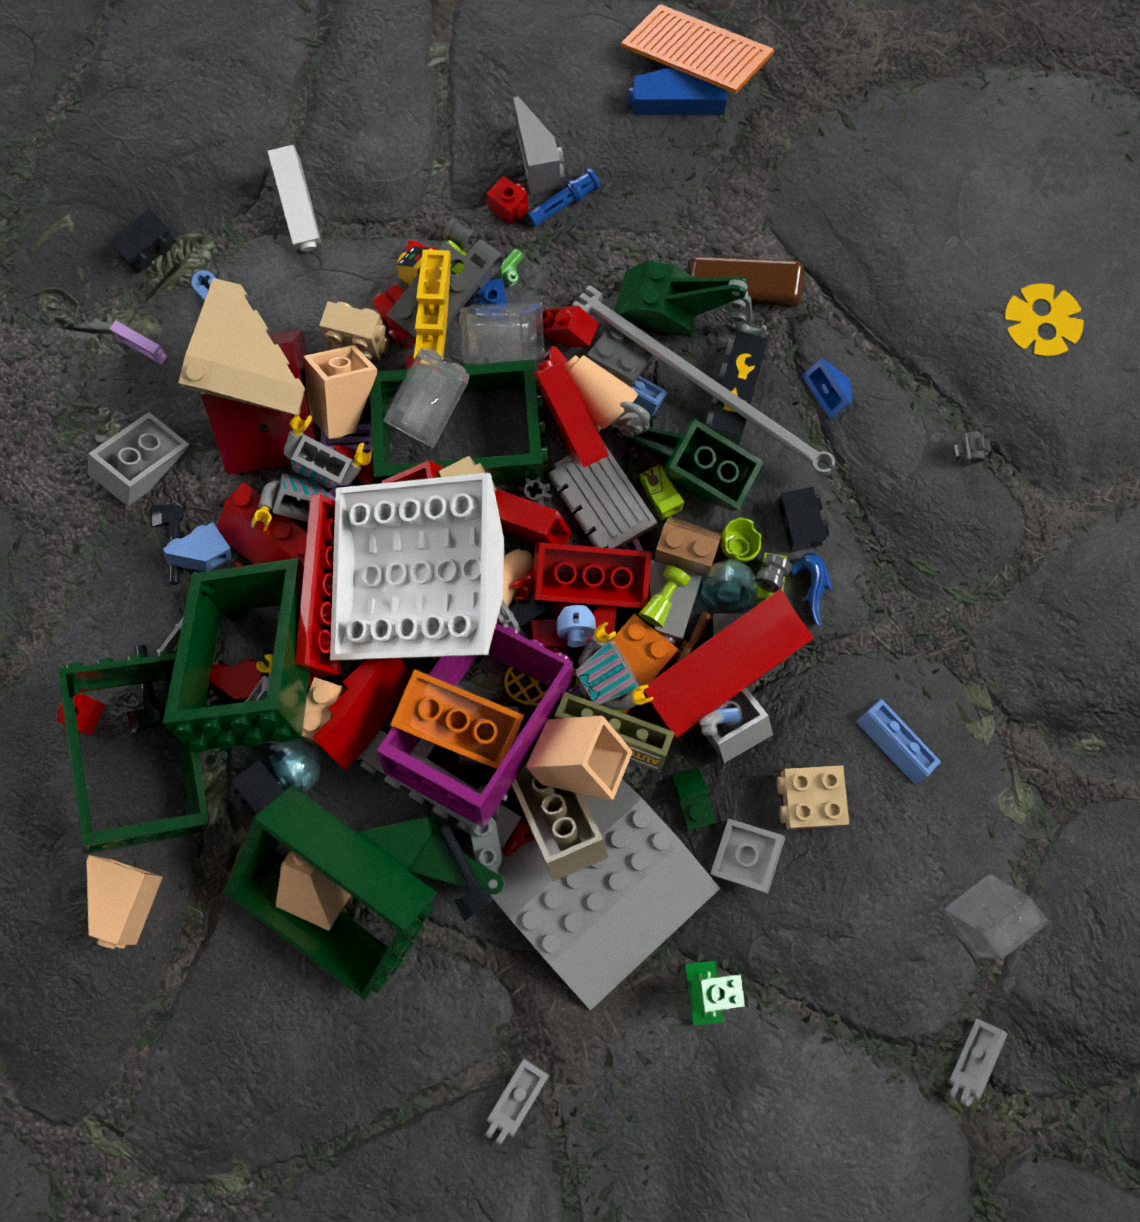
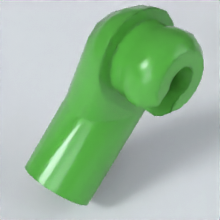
M516 248L504 259L499 269L503 283L508 286H513L518 281L519 275L516 272V266L524 258L523 254Z

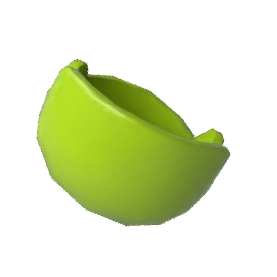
M739 517L731 520L721 533V549L731 561L746 563L753 560L761 550V533L755 530L753 527L754 522L750 519Z

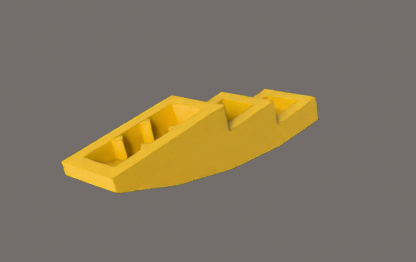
M423 250L416 296L418 302L415 324L417 337L414 352L416 364L443 365L450 286V251Z

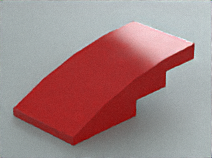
M400 658L366 659L342 682L348 690L327 709L333 717L312 738L346 770L366 749L385 724L411 677V671Z

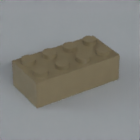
M526 762L511 786L552 880L556 881L608 858L604 840L582 794L542 785L526 768L528 763Z

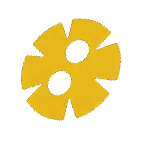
M1032 284L1022 288L1021 292L1028 303L1016 296H1012L1005 312V319L1021 322L1007 329L1013 340L1020 347L1026 349L1035 339L1034 354L1042 356H1053L1068 351V347L1061 336L1073 343H1077L1084 326V320L1068 317L1081 311L1077 301L1065 290H1062L1053 300L1055 286L1050 284ZM1038 299L1048 301L1051 305L1050 313L1045 316L1037 315L1033 311V303ZM1043 323L1052 324L1056 329V336L1051 340H1044L1038 334V327Z

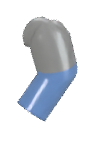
M739 707L716 709L704 716L700 721L702 734H716V724L740 722Z

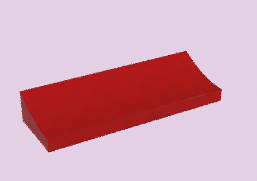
M321 493L312 494L310 498L295 665L311 671L317 677L341 676L342 660H330L335 501Z
M779 589L648 683L649 687L643 691L646 698L653 697V700L648 702L667 729L675 732L673 737L677 739L698 724L704 716L727 703L812 641L814 637L799 618L782 589Z

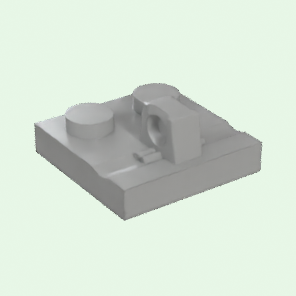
M728 819L710 874L714 877L768 894L785 837Z

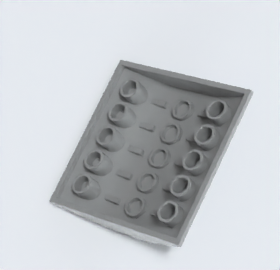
M623 779L620 782L614 800H605L582 794L604 840L608 858L553 881L534 839L521 845L509 856H506L502 851L503 859L498 867V874L504 878L505 888L502 893L491 895L516 927L590 1010L720 889L680 839Z

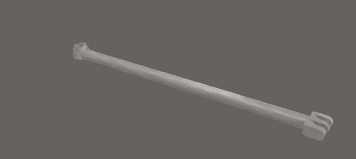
M588 285L585 289L589 296L581 293L578 297L584 305L578 301L572 304V306H580L589 315L592 312L812 464V470L817 475L827 476L833 470L835 459L832 454L826 451L818 452L601 303L603 299L602 293L592 286ZM825 463L828 469H820L818 464Z

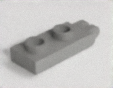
M976 1018L950 1079V1083L954 1085L950 1093L952 1099L956 1101L961 1099L962 1104L970 1106L975 1096L980 1097L1008 1033Z
M524 1058L488 1117L487 1122L491 1126L485 1136L491 1138L496 1128L501 1130V1133L496 1140L497 1144L501 1146L507 1135L512 1138L549 1077V1074Z

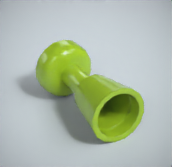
M667 565L663 571V576L667 582L659 595L655 594L639 612V616L659 628L664 627L671 607L669 600L676 587H686L691 580L689 575L671 565Z

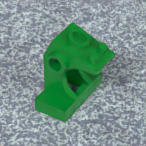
M715 961L685 964L693 1026L723 1022V1009L745 1006L741 975L717 977Z

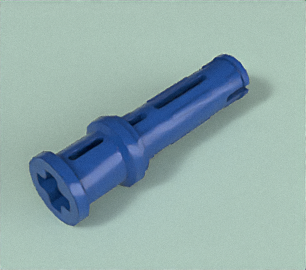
M588 167L584 170L585 173L574 181L571 179L567 181L566 188L530 212H527L526 215L530 223L537 227L573 201L580 202L583 200V196L593 189H600L601 184L594 171Z

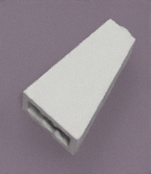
M294 145L270 150L268 154L293 245L296 250L301 249L302 252L314 250L317 248L316 245L322 243L300 158Z

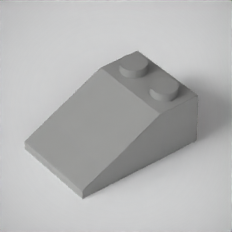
M513 97L516 132L530 195L561 189L560 178H564L562 148H557L555 137L519 97Z
M148 412L88 453L87 474L125 505L130 506L149 492L189 448V444Z
M747 688L718 708L739 707L740 722L716 724L717 733L705 735L724 763L773 735L768 714Z

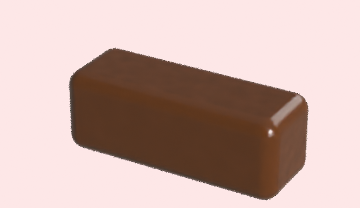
M697 256L692 260L690 275L695 278L740 276L747 279L749 282L747 292L751 297V303L785 307H798L802 303L806 275L803 265L799 261Z

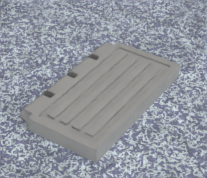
M607 447L609 456L585 468L573 463L570 455L555 463V469L548 474V477L557 491L563 490L560 496L572 513L576 512L574 517L585 534L595 530V532L588 536L594 547L620 549L657 527L656 519Z

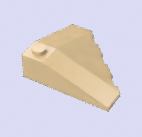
M213 278L185 354L179 384L188 390L299 416L305 387L299 378L295 379L287 366L290 363L278 344L274 345L266 331L269 329L258 311H253L245 297L248 295L240 284Z

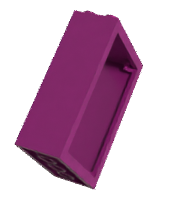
M497 623L488 655L550 688L482 794L410 756L421 740L418 736L392 727L377 749V754L385 774L482 828H485L533 752L547 719L555 717L564 693H569L568 690L573 688V662L565 654L560 652L554 653L546 649L541 642L534 639L528 640L521 636L514 628H505ZM477 655L441 657L429 675L456 686Z

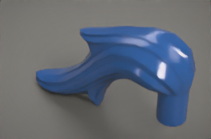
M807 553L792 564L790 571L794 576L805 568L810 572V589L801 602L808 603L814 622L819 627H822L819 613L821 596L825 589L833 591L823 559L814 553Z

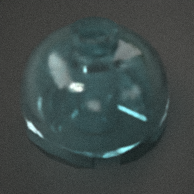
M735 559L723 560L713 564L709 575L703 578L701 597L705 603L714 608H717V604L728 605L725 611L748 609L754 605V600L757 599L758 585L754 581L756 577L752 569L744 563Z
M298 738L290 739L287 742H277L268 748V752H274V755L270 756L269 759L283 786L289 782L290 786L292 785L300 792L305 793L317 783L321 773L320 761L322 760V755L315 745L310 746L306 741Z

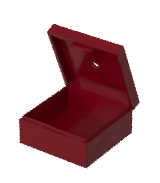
M303 329L268 334L274 345H279L290 364L287 366L295 379L299 378L302 382L300 373L304 369L303 356L308 355ZM305 391L299 417L304 421L311 415ZM201 393L227 475L292 465L291 461L284 454V447L289 432L293 429L290 425V421L294 417L293 414ZM312 420L302 433L318 442ZM259 424H265L267 425L268 429L265 431H261L257 428V426Z

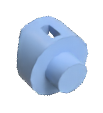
M574 605L564 607L557 619V635L560 638L567 639L568 646L583 647L587 644V638L594 635V630L596 629L595 618L586 606ZM573 615H579V619H573Z

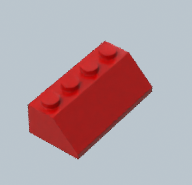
M243 482L225 501L216 527L224 540L252 564L299 558L304 565L307 532L288 517L272 513V511L269 512L272 519L266 531H263L265 525L261 521H256L254 528H252L251 522L257 510H260L258 505L261 495Z
M535 542L533 561L534 600L644 608L648 603L652 552Z

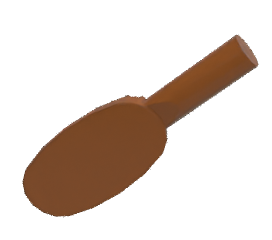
M702 612L691 634L690 641L682 643L683 646H680L672 666L696 650L697 644L701 641L711 621L712 616L709 613Z

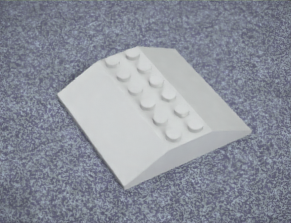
M490 473L336 488L330 660L488 655L503 600L504 537Z

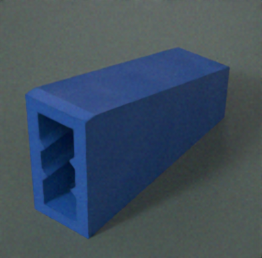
M671 67L635 76L634 88H629V104H633V115H724L727 90Z

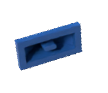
M820 359L801 375L830 419L834 418L852 403L850 379L826 360Z

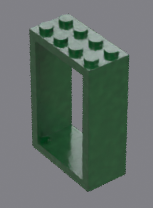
M534 359L377 372L370 391L374 478L377 484H382L383 480L424 463L391 464L388 398L525 387L530 453L471 459L476 465L480 463L485 472L491 474L495 486L526 483V478L531 481L536 480L538 476L541 482H544L543 473L549 471L543 395L532 373L538 370L535 369ZM462 459L432 462L446 468Z
M299 558L192 574L163 724L191 752L200 753L216 748L231 749L234 746L241 745L257 746L265 742H287L290 739L302 738L310 671L295 665L304 565ZM281 605L267 699L205 707L221 613Z
M161 651L156 653V656L145 658L141 654L126 657V660L115 662L111 658L95 661V664L85 666L79 662L64 665V668L58 669L59 688L83 854L204 833L209 824L198 753L191 752L177 738L189 815L96 832L92 830L74 697L79 695V692L157 681L168 683L170 690L176 654L173 651Z
M292 785L254 817L223 892L364 1001L373 991L378 994L387 983V977L390 974L394 975L404 962L402 958L408 954L414 945L411 939L414 941L424 927L421 921L424 923L435 908L431 903L437 894ZM279 842L397 929L390 945L386 946L343 912H340L330 931L276 907L282 866L272 860Z

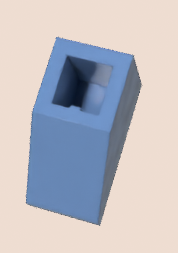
M213 522L206 526L200 525L196 527L191 534L182 539L176 538L163 548L165 560L168 564L203 572L211 571L232 559L229 545Z

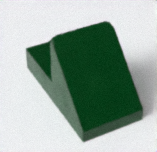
M699 768L671 775L687 832L715 824V817L708 798L709 790Z

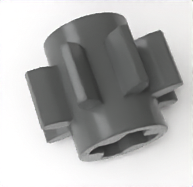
M981 432L962 434L960 436L961 440H958V444L954 445L956 458L962 457L965 464L981 463L985 460V456L988 455L987 452L991 451L989 438L984 439Z
M539 476L536 480L531 481L526 478L525 487H518L519 494L524 495L521 498L544 505L545 501L551 502L552 500L551 495L546 493L550 490V484L543 485ZM535 491H538L539 494H536L535 498L531 497Z

